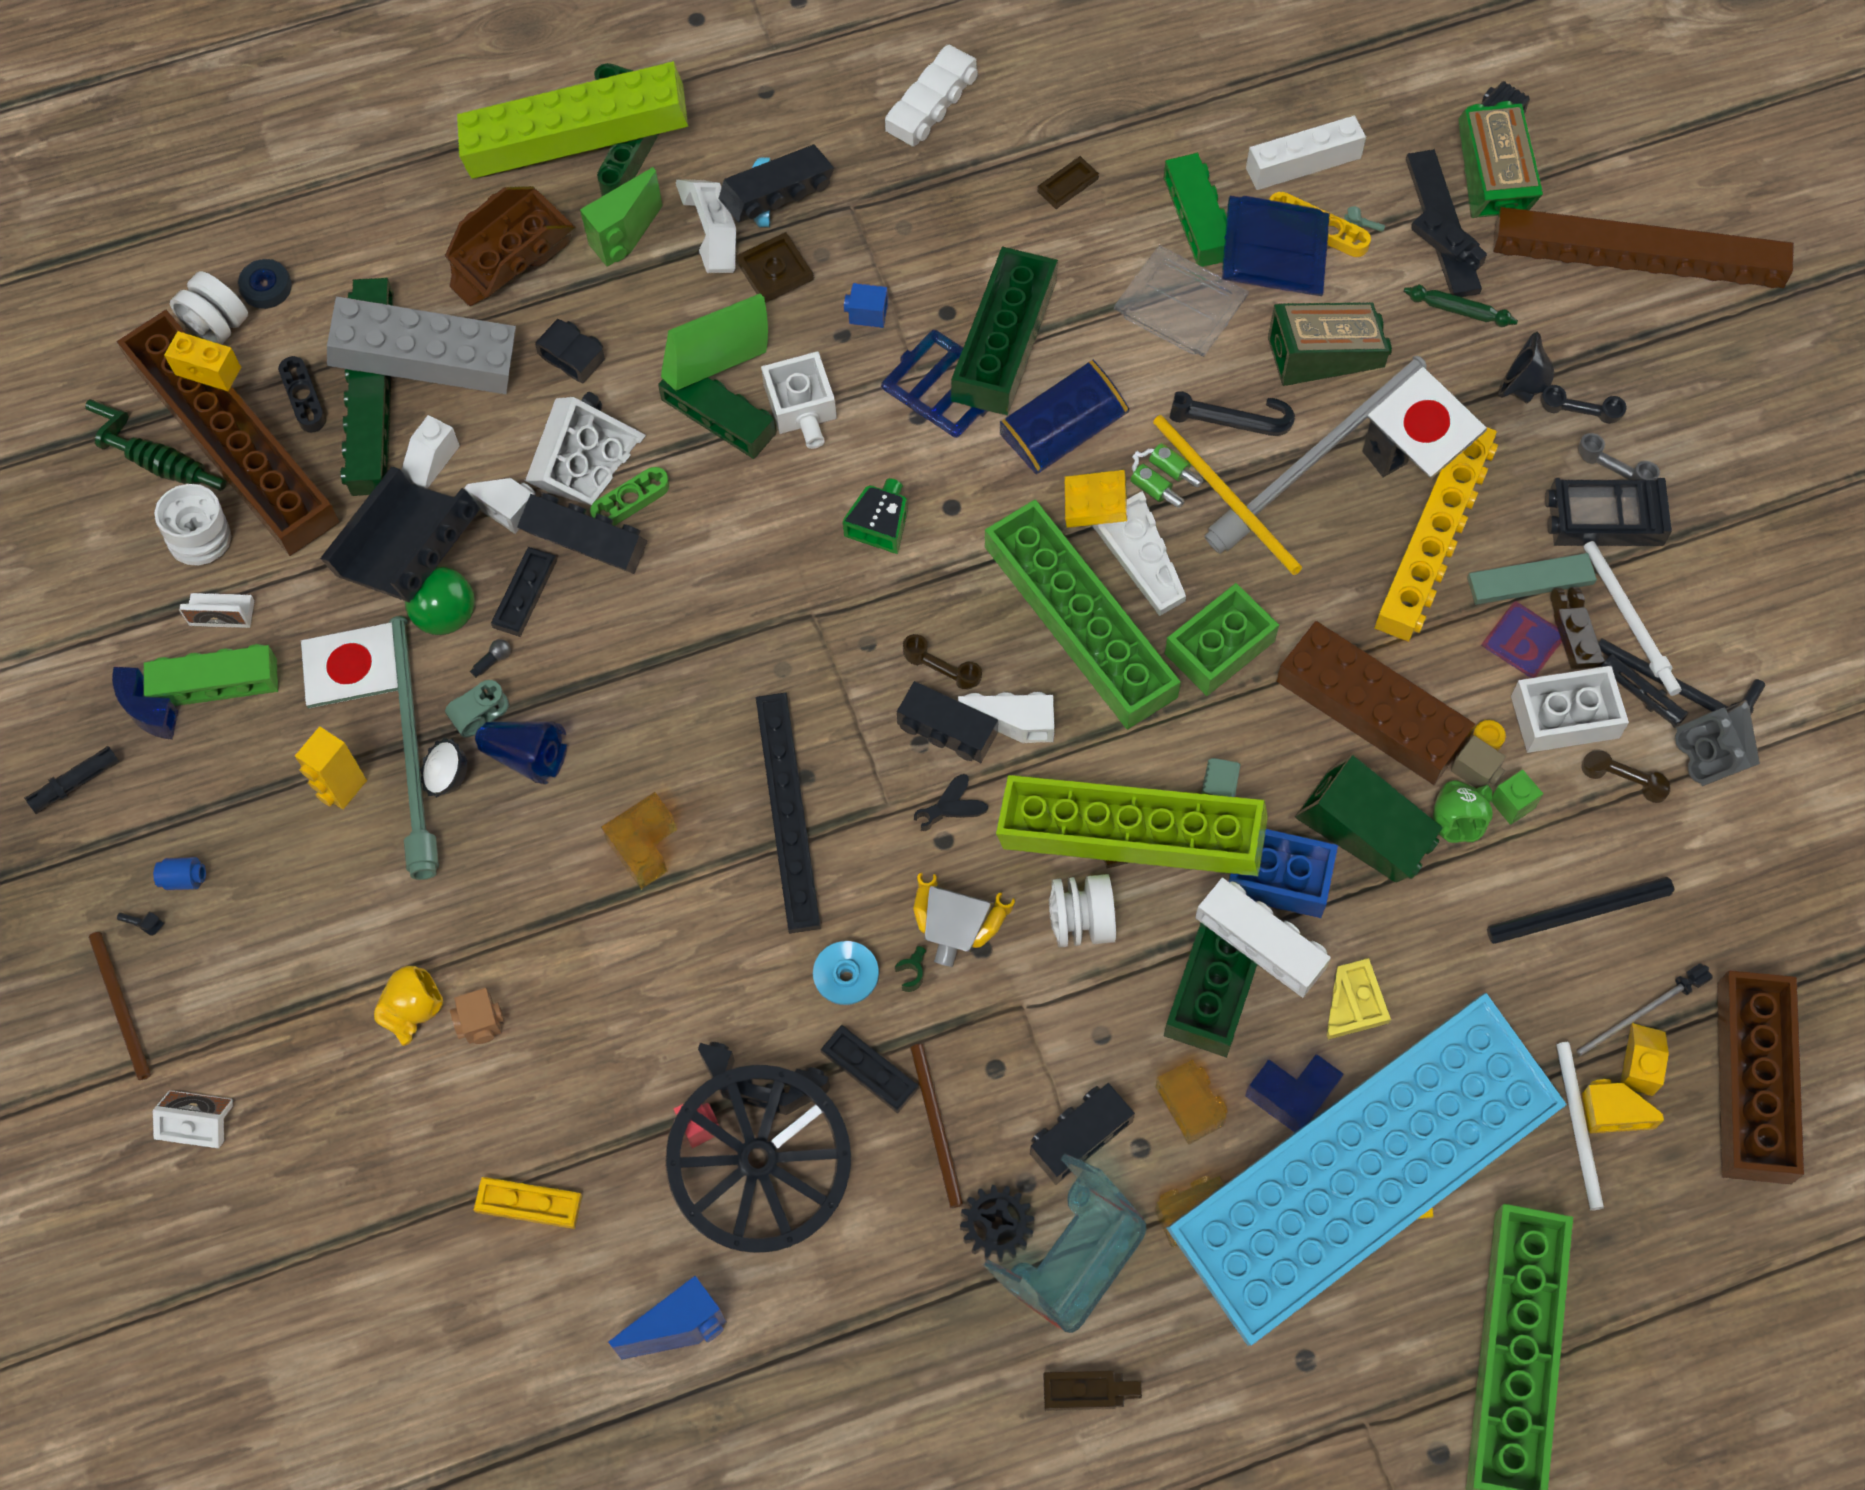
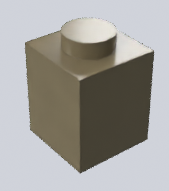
M1473 735L1456 758L1451 772L1475 788L1489 785V783L1495 786L1505 772L1501 766L1506 756Z

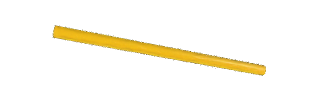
M1162 415L1157 416L1153 424L1292 575L1298 574L1302 570V566L1173 426Z

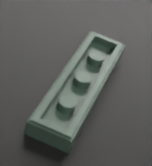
M1588 553L1472 572L1467 577L1475 605L1548 593L1554 588L1566 590L1571 587L1594 585L1597 580Z

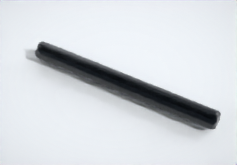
M1663 877L1492 924L1488 927L1487 934L1490 942L1493 944L1670 896L1675 891L1674 885L1669 877Z

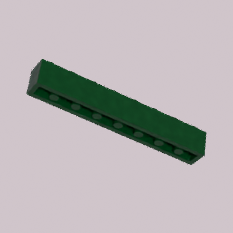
M388 277L353 280L352 291L348 292L349 299L394 306V293ZM345 369L346 382L349 384L348 390L344 391V404L347 408V416H343V429L346 434V441H342V455L345 459V467H341V482L343 485H347L351 496L370 495L388 472L391 376Z

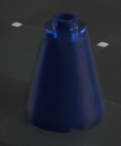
M552 721L486 722L478 728L475 735V742L480 752L533 782L545 785L549 783L546 781L549 777L555 778L559 774L567 752V744L562 743V735H566V731L561 724Z

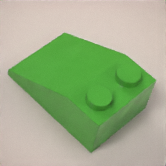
M653 167L580 209L588 244L606 267L623 260L626 255L632 252L663 206L656 170Z

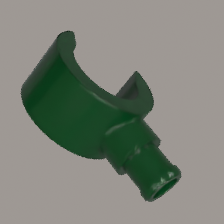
M921 946L916 947L914 954H911L909 959H903L895 965V972L913 969L918 974L915 980L902 984V991H915L923 982L921 964L926 949Z

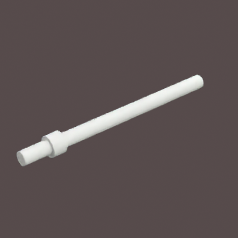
M1594 541L1586 543L1584 545L1586 553L1589 554L1594 567L1650 660L1649 667L1655 677H1660L1670 696L1680 693L1682 689L1671 672L1673 669L1667 657L1662 656L1596 543Z

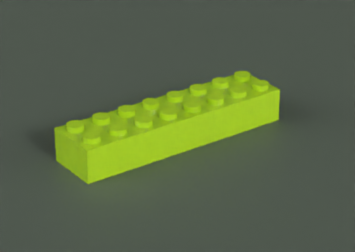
M674 61L457 114L459 157L471 179L688 127L683 83Z
M1008 775L996 835L1002 848L1006 850L1259 876L1268 814L1265 800Z

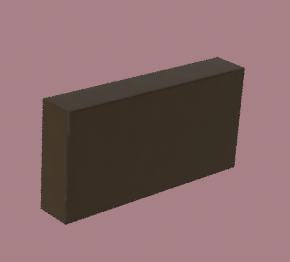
M1079 156L1038 185L1037 192L1055 209H1058L1097 181L1099 173Z

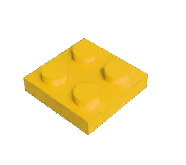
M1125 470L1065 476V521L1067 528L1127 521Z

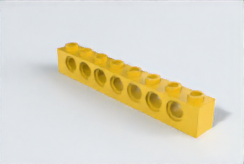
M1486 427V432L1440 471L1381 608L1374 629L1408 642L1413 632L1420 633L1426 616L1421 614L1424 606L1430 608L1437 593L1436 590L1432 589L1435 581L1441 583L1447 569V565L1442 564L1445 556L1451 558L1458 543V541L1453 539L1455 532L1462 533L1468 516L1463 515L1466 508L1472 509L1479 493L1474 491L1476 483L1479 485L1483 484L1489 469L1484 467V463L1486 460H1493L1499 444L1493 443L1497 434L1496 430ZM1445 504H1451L1454 507H1448ZM1434 528H1441L1445 532H1439ZM1423 552H1429L1433 554L1434 557L1427 556ZM1413 577H1420L1424 581H1416ZM1402 602H1409L1413 607L1405 606Z

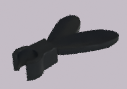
M961 774L950 782L938 804L926 809H919L915 812V821L919 817H926L929 820L921 824L920 831L929 830L934 823L943 819V816L957 818L978 817L988 811V805L982 801L960 800L968 788L969 778L966 774Z

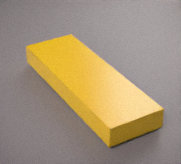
M481 1177L473 1210L481 1214L575 1229L582 1194Z

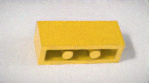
M320 726L295 755V758L301 765L299 771L309 779L307 782L309 786L317 791L316 797L329 807L335 804L344 810L367 782L345 742Z

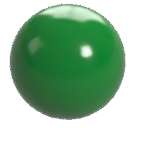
M436 567L410 603L405 601V609L412 623L423 632L432 635H446L462 628L471 618L475 606L474 592L467 579L459 572L446 567Z

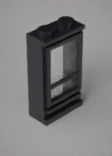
M1555 477L1551 488L1547 489L1545 493V506L1550 507L1551 516L1548 518V533L1553 534L1554 546H1584L1590 541H1594L1597 546H1664L1672 532L1665 478H1657V480H1560V477Z

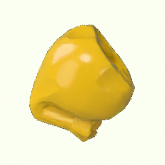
M416 966L401 967L389 978L375 1007L374 1018L378 1025L394 1033L402 1046H405L413 1040L412 1035L417 1031V1024L427 1022L441 1010L443 997L427 970Z

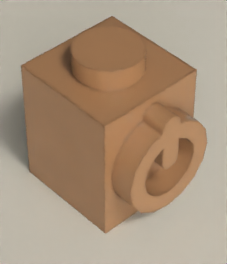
M487 988L454 997L456 1008L450 1009V1014L458 1039L466 1037L469 1044H484L493 1040L494 1036L502 1034L499 1023L504 1021L503 1013L499 1002L493 1003Z

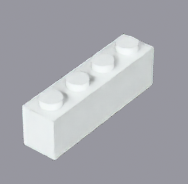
M1354 115L1249 147L1246 170L1256 190H1260L1361 159L1366 136Z
M1221 878L1198 906L1195 917L1197 920L1302 998H1304L1327 969L1331 957L1327 955V951L1322 945L1315 941L1309 942L1300 935V931L1296 926L1288 921L1282 922L1273 915L1272 910L1266 904L1252 900L1246 895L1245 890L1233 881L1229 883L1224 878Z

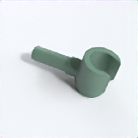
M1349 207L1348 214H1345L1346 221L1359 227L1384 231L1385 225L1362 218L1359 207Z

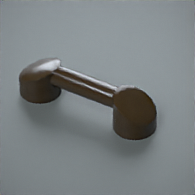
M912 634L904 639L903 654L911 664H924L955 680L956 685L960 689H972L981 682L982 669L977 663L964 662L957 668L927 653L928 642L923 636Z
M1602 750L1590 752L1585 756L1581 764L1583 773L1589 778L1599 779L1606 772H1610L1643 785L1642 792L1644 797L1653 803L1663 802L1671 790L1670 782L1663 774L1654 772L1650 775L1612 760L1611 755Z

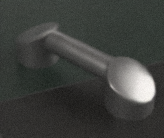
M1585 434L1579 443V453L1587 463H1598L1629 480H1657L1660 475L1658 466L1650 461L1639 462L1636 468H1633L1603 453L1605 442L1597 434Z

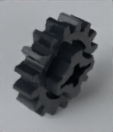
M992 1185L991 1193L986 1194L980 1188L978 1189V1200L972 1197L967 1199L971 1209L961 1210V1216L968 1221L960 1223V1230L969 1232L963 1237V1241L965 1244L974 1242L972 1248L974 1255L980 1250L985 1251L984 1259L986 1261L990 1259L992 1254H996L998 1261L1003 1262L1004 1253L1007 1252L1013 1259L1016 1258L1015 1248L1018 1246L1020 1249L1025 1250L1027 1243L1023 1238H1032L1033 1230L1026 1227L1034 1224V1216L1026 1215L1031 1205L1030 1203L1020 1204L1022 1198L1020 1192L1013 1197L1010 1196L1009 1186H1006L1003 1192L999 1193L997 1192L996 1185ZM996 1202L994 1206L986 1210L982 1209L986 1204ZM1009 1206L1016 1211L1020 1222H1018V1219L1011 1217L1008 1211ZM996 1217L1002 1218V1225L998 1227V1230L992 1228V1222L996 1220ZM974 1225L983 1229L986 1235L985 1241L978 1236ZM1007 1237L1013 1238L1006 1244L998 1245L999 1241Z

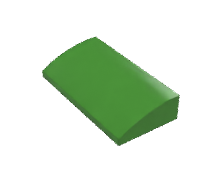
M757 294L668 330L661 378L676 391L766 353L768 319L764 297L761 294Z

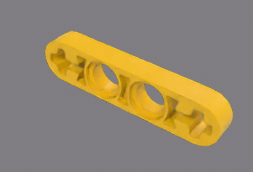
M1276 192L1270 196L1267 214L1273 220L1349 256L1361 257L1368 252L1371 235L1365 229L1288 193ZM1281 204L1285 205V207L1282 206L1281 209L1276 208L1279 207ZM1302 214H1308L1314 220L1310 223H1304L1298 217ZM1334 226L1339 230V233L1330 235L1324 231V228ZM1357 240L1361 241L1357 245L1353 244V242L1355 243Z

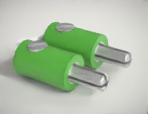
M1160 443L1155 449H1147L1142 453L1136 451L1132 456L1135 462L1132 466L1134 473L1130 482L1158 502L1166 499L1177 508H1180L1184 504V499L1171 491L1173 486L1171 482L1147 465L1142 463L1137 468L1139 464L1138 457H1145L1152 453L1149 462L1177 482L1184 478L1197 488L1203 482L1201 477L1189 470L1191 464L1163 443Z

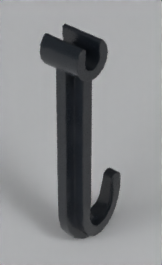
M1178 391L1175 392L1169 418L1178 423L1191 418L1269 436H1280L1291 430L1295 421V413L1286 402L1274 398H1268L1266 406L1281 411L1284 414V417L1281 419L1193 401L1188 393Z

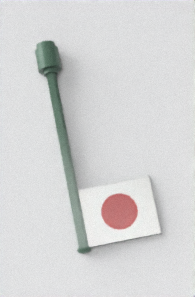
M395 616L386 624L301 640L305 699L308 708L398 691L412 832L404 839L406 870L410 872V877L416 880H426L434 877L436 869L439 867L436 836L426 830L406 634L408 620L403 616Z

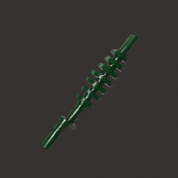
M92 399L86 402V410L109 419L96 433V447L107 449L109 446L122 450L126 459L135 462L136 465L150 473H154L155 476L177 481L182 484L199 485L203 483L220 491L225 489L226 480L205 472V466L202 463L195 461L171 446L133 437L128 441L117 436L128 421V412L114 409Z

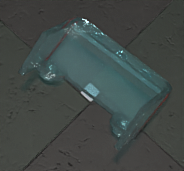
M1064 1153L1061 1160L1077 1177L1067 1197L1068 1206L1075 1214V1217L1037 1269L1026 1262H1021L1009 1271L988 1259L984 1266L1013 1296L1054 1326L1067 1333H1073L1084 1324L1142 1242L1146 1232V1222L1101 1169Z

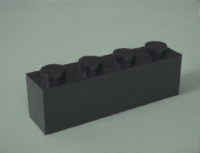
M813 144L725 178L718 199L738 223L749 218L754 219L764 212L777 210L784 204L794 200L799 201L814 192H822L830 184L834 167L816 145Z
M543 492L541 497L530 494L517 528L635 574L648 542L639 536L641 530L623 524L622 529L612 525L614 520L596 513L595 518L585 515L586 509L569 503L568 508L558 504L560 499Z

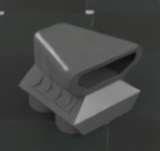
M1747 700L1726 709L1725 707L1676 727V745L1679 750L1688 754L1690 758L1688 764L1689 775L1695 782L1701 783V786L1708 785L1760 764L1750 707Z

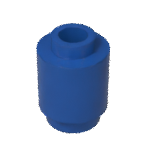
M197 857L165 858L154 866V882L157 887H163L165 890L198 889L201 883L205 881L206 868Z

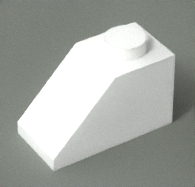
M428 415L411 436L401 471L413 485L428 489L460 447L453 428Z
M511 478L470 483L464 488L478 504L482 512L515 534L519 531L517 526L530 494L536 495L530 486L525 483L519 484Z

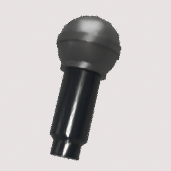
M503 639L493 641L488 650L489 652L473 666L470 673L477 678L496 661L508 658L511 653V647L507 641Z

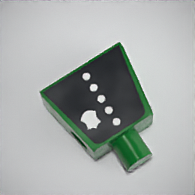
M888 478L882 489L871 485L866 486L843 519L844 537L898 554L908 513L907 498L899 495L903 485L895 479Z

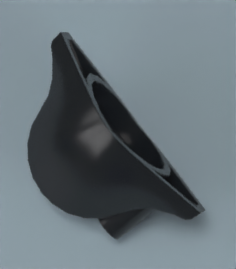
M1538 331L1532 333L1511 365L1499 390V397L1503 398L1509 394H1514L1527 404L1534 395L1542 393L1546 387L1552 384L1554 367L1543 348L1541 335Z

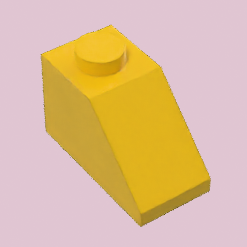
M1634 1023L1631 1024L1620 1083H1624L1633 1091L1653 1096L1663 1086L1669 1056L1666 1032Z
M1609 1079L1595 1080L1581 1094L1589 1134L1656 1129L1664 1121L1663 1113L1624 1083H1611Z

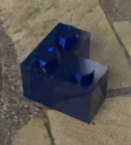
M1317 1054L1297 1079L1271 1060H1268L1250 1083L1245 1096L1295 1133L1315 1118L1338 1087L1344 1073Z

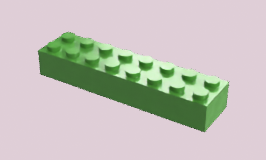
M1036 499L985 529L986 550L1127 730L1178 698L1181 681Z
M1502 1204L1495 1212L1466 1490H1548L1573 1226L1572 1216Z

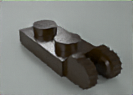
M1569 588L1568 597L1565 595L1564 589H1552L1550 599L1555 613L1553 616L1571 669L1600 667L1605 661L1588 611L1584 608L1585 598L1581 588Z

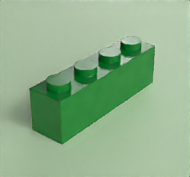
M1198 153L1165 160L1163 178L1197 267L1201 268L1230 261L1232 250L1236 247V239L1233 231H1229L1227 228V216L1224 208H1220L1218 205L1217 189L1215 185L1211 186L1209 182L1207 164L1202 163Z

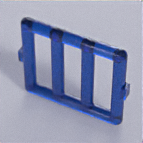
M931 330L912 351L907 349L900 357L898 366L881 383V388L954 438L960 437L979 415L984 417L988 413L987 410L971 407L954 424L942 416L954 403L951 402V389L933 408L919 400L946 370L960 358L963 350L962 346L938 330ZM935 343L948 351L909 393L896 385Z

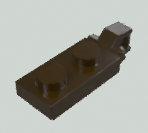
M1114 1371L1043 1373L1045 1411L1116 1409V1407H1124V1399L1142 1398L1141 1381H1123V1373H1114Z

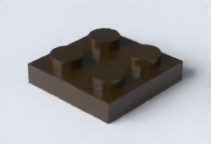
M787 232L735 256L736 263L756 294H761L764 297L765 303L814 280L812 270Z

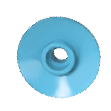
M840 941L829 945L818 955L813 967V979L819 993L827 1000L840 1005L855 1004L867 998L875 989L879 977L878 963L872 952L862 944L853 941ZM845 972L853 975L849 981H843L840 977Z

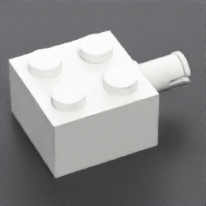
M819 352L761 366L764 388L779 434L802 429L807 448L814 449L822 446L825 441L819 423L834 420L837 417L835 399Z

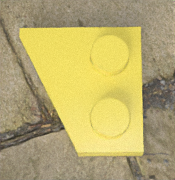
M1369 958L1338 966L1335 973L1327 1028L1328 1040L1389 1024L1391 1018Z

